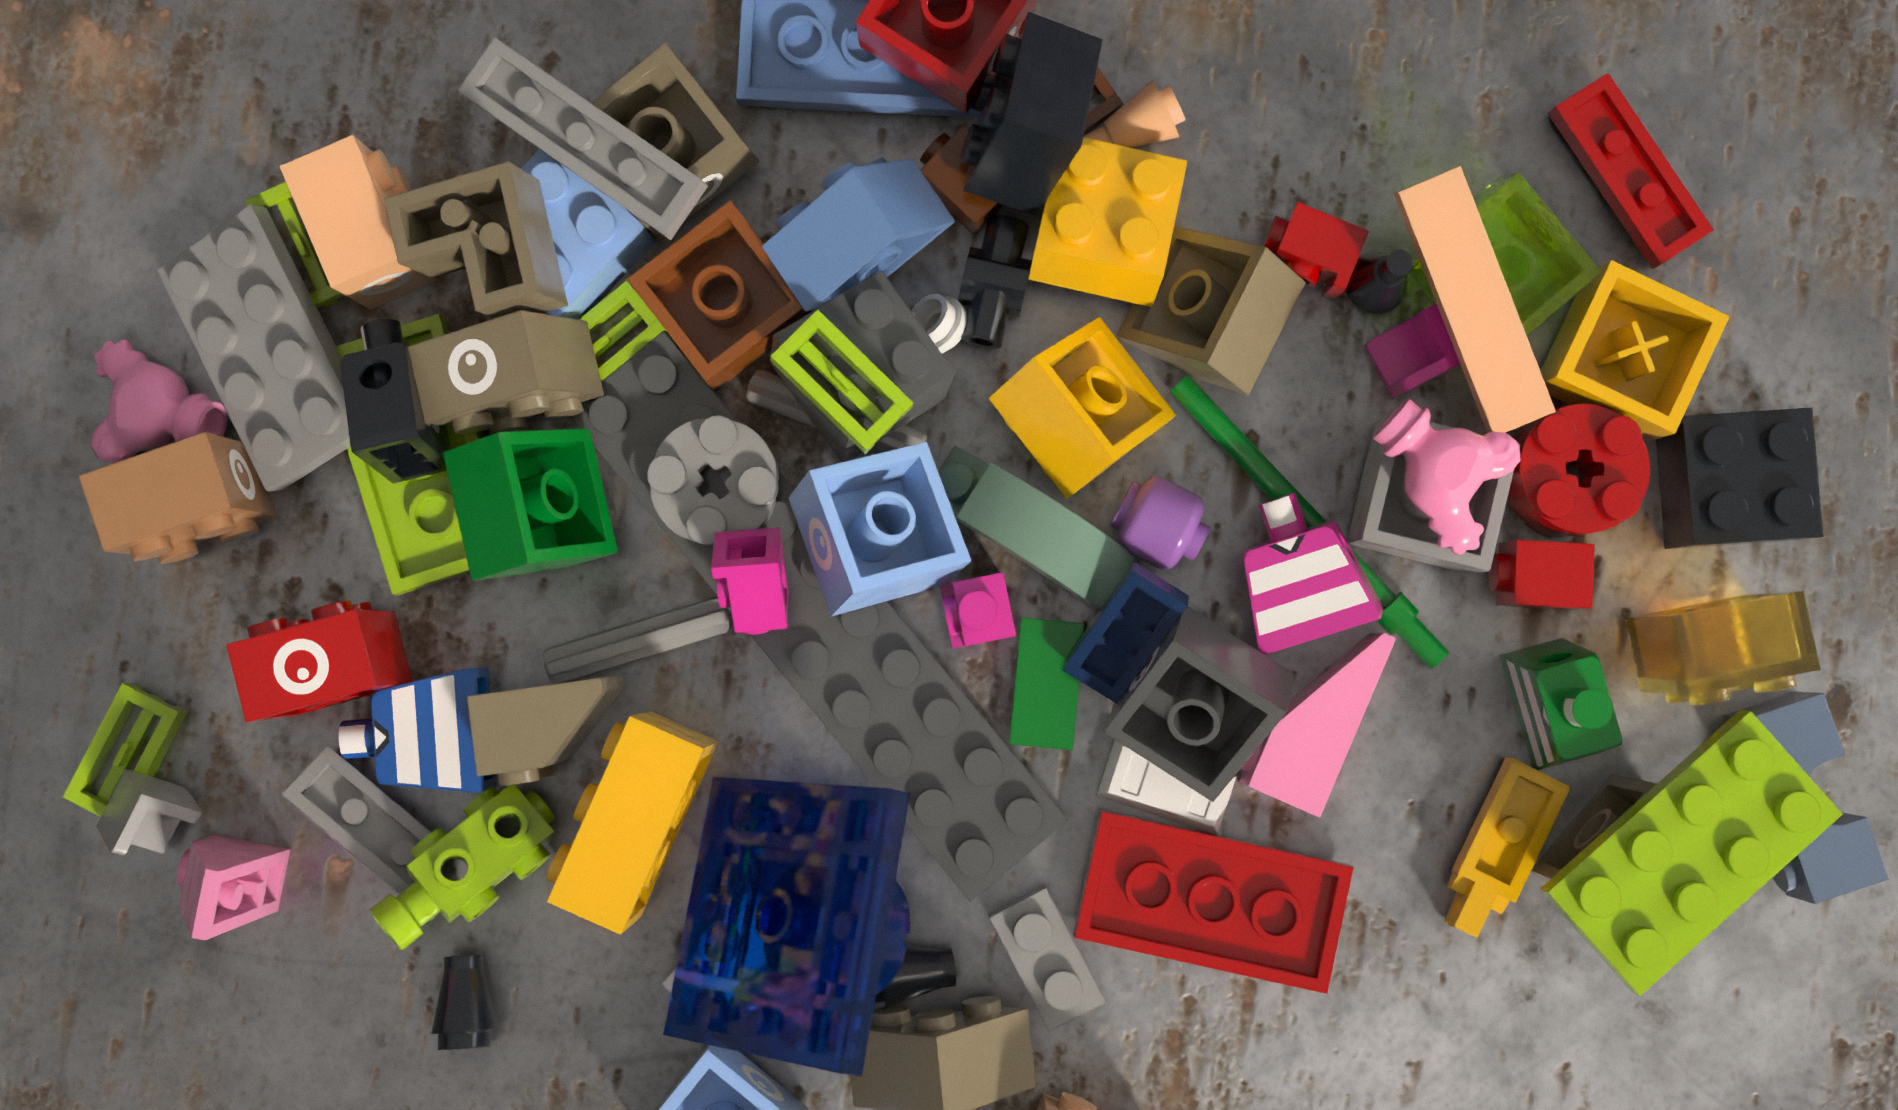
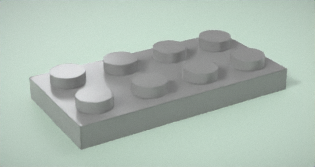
M250 204L157 271L265 490L282 491L350 447L340 364L342 357L267 208Z

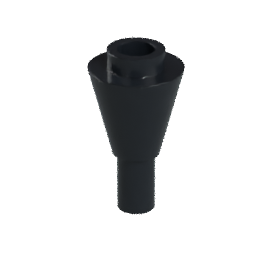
M1395 250L1390 254L1369 252L1359 256L1346 287V292L1352 303L1359 309L1373 314L1385 313L1397 307L1407 292V274L1413 267L1412 256L1404 250Z

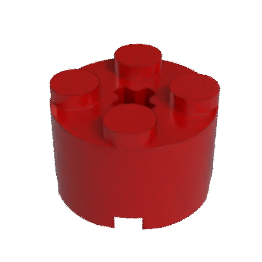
M1574 404L1556 409L1554 413L1525 424L1513 436L1516 442L1520 444L1521 461L1514 468L1506 504L1533 531L1542 535L1559 538L1602 532L1631 518L1640 509L1649 484L1650 460L1646 445L1642 439L1641 429L1630 417L1622 416L1612 409L1600 405ZM1571 462L1573 467L1578 468L1579 480L1577 476L1566 473V463Z

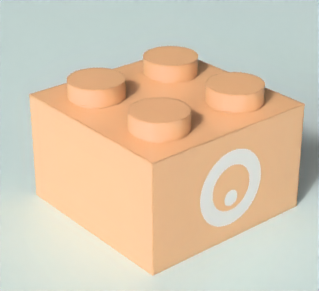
M351 135L280 166L331 288L372 310L439 281L438 277L432 278L398 264L384 198L411 191L412 188L402 169L398 165L391 167L380 149L372 151L354 135Z

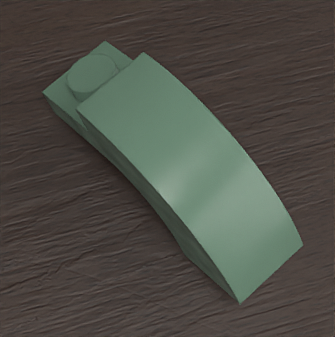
M957 446L953 447L938 471L957 522L998 545L1044 575L1057 586L1098 610L1102 608L1132 563L1138 560L1112 538L1054 499L992 462L988 464Z

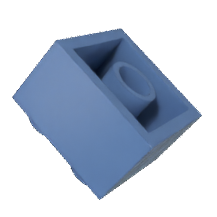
M882 157L864 166H856L854 162H849L830 173L821 183L825 191L811 204L808 201L800 203L783 214L776 222L780 231L762 245V248L806 312L821 307L880 270L887 278L951 226L955 220L913 158L886 162Z

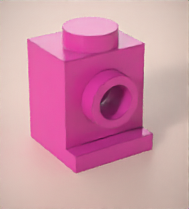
M780 527L715 532L711 565L712 577L716 579L720 608L731 607L735 633L743 632L756 635L770 630L787 629L789 589Z
M1003 572L952 582L951 585L940 587L952 649L1016 636Z

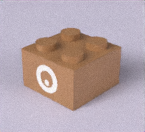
M203 432L79 475L103 551L131 554L133 561H142L158 557L161 564L180 561L198 554V543L218 536L221 543L250 537L259 532L257 523L277 516L270 492L265 490L243 443L208 432Z

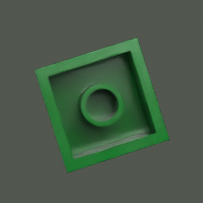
M590 428L498 432L443 452L472 581L559 570L618 553Z

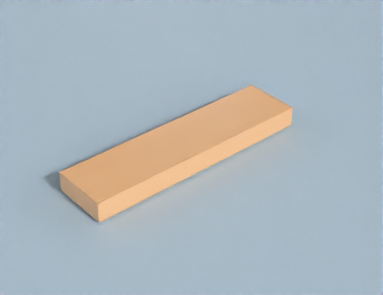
M1461 166L1394 193L1487 433L1489 431L1506 433L1556 412Z

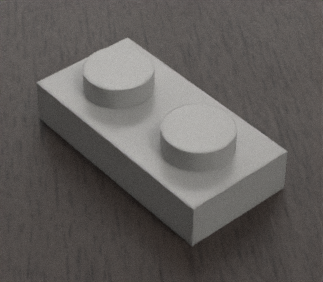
M1045 885L989 914L996 932L1049 1032L1106 1002Z

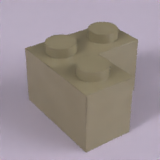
M507 161L384 198L398 264L432 278L466 268L475 311L498 318L520 310L544 313L568 306L539 179L511 162Z
M983 996L962 1001L963 1011L956 1013L953 1010H933L919 1013L916 1016H910L909 1007L890 1006L871 1011V1021L846 1028L853 1105L855 1107L876 1110H972L1036 1087L1028 1008L1001 1006L1000 997Z

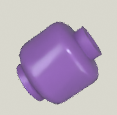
M1157 475L1150 476L1142 485L1135 481L1131 483L1110 525L1119 530L1117 534L1118 544L1135 557L1161 570L1171 569L1179 562L1182 556L1194 561L1211 528L1200 522L1204 512V502L1200 496Z

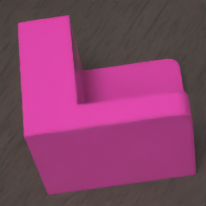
M1437 304L1426 308L1410 320L1371 339L1365 344V350L1392 399L1460 364Z

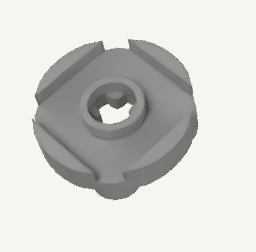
M723 416L695 419L676 428L661 443L647 471L651 500L661 520L680 537L706 546L714 545L715 532L761 529L773 513L779 491L778 464L767 443L753 429ZM709 465L716 471L726 466L731 473V476L725 481L729 493L721 499L714 493H709L703 497L699 492L698 487L704 481L700 473Z

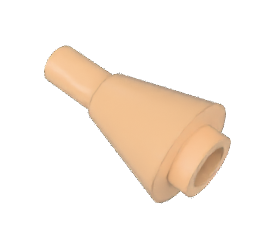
M1152 80L1105 120L1104 126L1083 137L1133 148L1179 138L1175 125L1186 119L1170 85L1159 91L1154 80Z

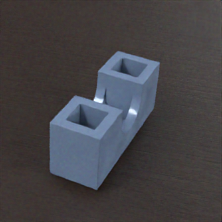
M1795 691L1741 709L1751 711L1809 776L1820 764L1845 755L1824 693ZM1738 711L1724 715L1726 722ZM1842 812L1843 815L1773 877L1777 886L1786 892L1787 896L1817 904L1889 880L1868 818Z

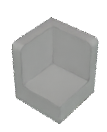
M125 768L96 827L109 851L124 856L132 844L163 854L179 821L197 824L203 811L187 788Z

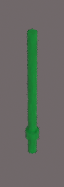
M1186 375L1170 390V393L1271 500L1296 493L1307 528L1327 522L1189 375ZM1353 550L1384 610L1381 619L1376 621L1390 636L1397 633L1430 669L1436 667L1450 652L1416 617L1419 610L1402 592L1395 595Z

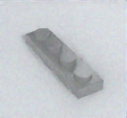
M495 37L457 90L468 100L669 240H672L708 188V185L702 179Z

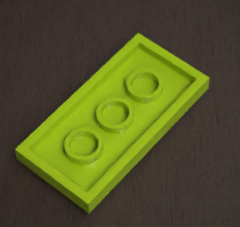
M440 314L401 325L404 343H407L409 346L450 333L445 317ZM362 338L336 346L342 358L347 354L364 351ZM446 425L451 449L483 438L481 431L469 434H455L453 426ZM351 446L347 448L392 595L405 594L470 573L447 471L393 484L352 453Z
M1739 710L1545 883L1540 890L1629 991L1641 996L1843 814L1751 711Z

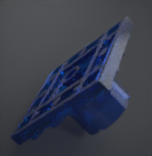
M713 777L663 1035L830 1072L862 1076L876 994L888 986L898 973L907 949L904 943L905 936L910 933L909 905L904 891L896 881L910 793L892 788Z

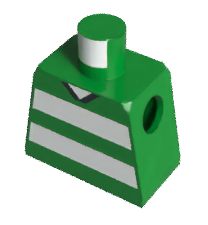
M1559 638L1500 655L1532 768L1539 771L1596 755L1622 745L1620 727L1602 666L1595 652L1564 638Z

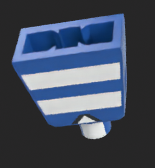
M489 667L461 669L373 692L371 696L372 718L344 720L340 724L339 747L343 758L375 757L376 778L379 784L471 793L486 791L492 786L497 787L496 774L477 777L467 696L490 693Z

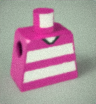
M1296 493L1258 505L1270 540L1249 547L1243 553L1257 644L1262 654L1266 655L1381 619L1384 611L1381 601L1335 519L1307 528Z

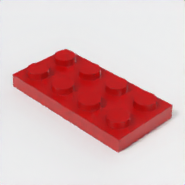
M1100 809L1073 935L1074 938L1327 994L1354 867L1346 863Z

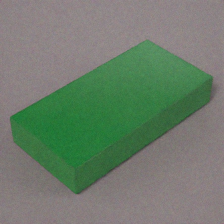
M1020 617L1009 734L1010 745L1073 750L1079 680L1062 671L1066 657L1084 633V623Z

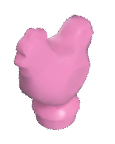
M126 339L118 343L106 341L102 349L95 354L97 362L96 373L101 377H109L113 383L109 414L93 431L90 443L98 459L107 463H117L134 457L140 451L154 450L169 445L174 441L177 442L203 432L224 436L227 425V414L224 406L219 402L211 401L208 396L202 393L189 395L184 379L177 372L160 364L147 361L144 353L133 350L130 341Z
M1408 398L1383 422L1372 438L1384 448L1383 453L1386 456L1395 457L1403 455L1406 461L1403 490L1408 501L1429 519V528L1438 535L1439 548L1450 547L1452 553L1456 555H1462L1467 550H1476L1480 545L1479 536L1483 533L1484 528L1481 524L1474 522L1468 503L1483 481L1501 478L1513 471L1521 461L1519 444L1510 435L1502 432L1489 431L1482 436L1463 428L1435 430L1429 424L1431 418L1429 409L1427 407L1421 409Z

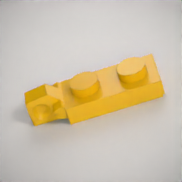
M1505 757L1451 870L1453 874L1447 887L1457 893L1446 915L1445 923L1467 935L1478 938L1491 909L1502 914L1510 901L1516 903L1570 791V786L1514 758Z

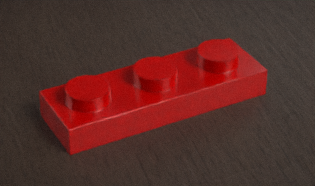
M1609 73L1601 76L1548 112V115L1652 269L1668 261L1714 231Z

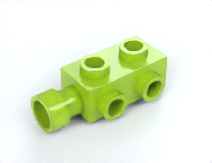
M514 784L507 786L499 793L492 786L478 795L464 808L463 812L468 818L448 834L442 827L434 830L410 851L415 860L407 865V871L414 880V883L396 897L389 893L368 910L387 936L401 951L423 934L420 927L439 912L448 923H451L459 915H462L468 923L473 921L499 899V895L493 889L496 885L513 872L520 880H523L551 856L545 846L553 840L554 830L549 824L555 820V817L536 792L530 790L523 795ZM504 817H512L519 822L521 829L516 836L503 838L495 831L494 827L497 821ZM450 859H460L465 862L468 871L462 879L451 881L442 875L441 869L443 865Z

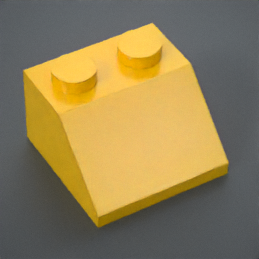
M1100 317L1033 357L988 398L1002 415L1007 426L1016 433L1040 464L1045 475L1054 482L1066 499L1094 480L1177 416Z

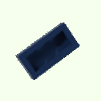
M1133 562L1066 657L1062 671L1117 704L1187 608L1189 595L1136 562Z

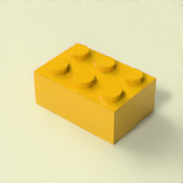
M652 711L631 715L625 724L617 721L610 731L601 752V758L609 761L604 775L597 785L592 782L588 784L576 807L573 819L582 822L579 831L570 846L565 843L560 846L548 870L546 880L555 885L547 902L620 935L634 924L646 909L719 741Z

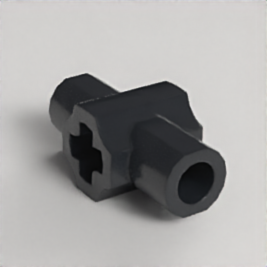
M991 215L987 221L981 249L970 246L958 298L961 304L968 305L966 327L961 335V339L969 344L990 349L1002 347L1008 316L1020 317L1032 260L1022 258L1029 228L1028 224L1023 220L1006 215Z

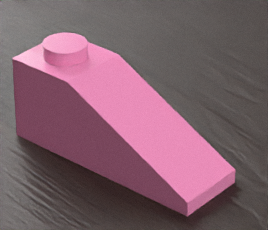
M1370 633L1289 701L1287 713L1241 768L1243 772L1238 782L1317 817H1321L1396 638L1386 633Z
M213 835L192 841L191 848L184 852L177 870V883L179 886H182L179 908L191 938L208 940L277 912L291 849L222 835Z

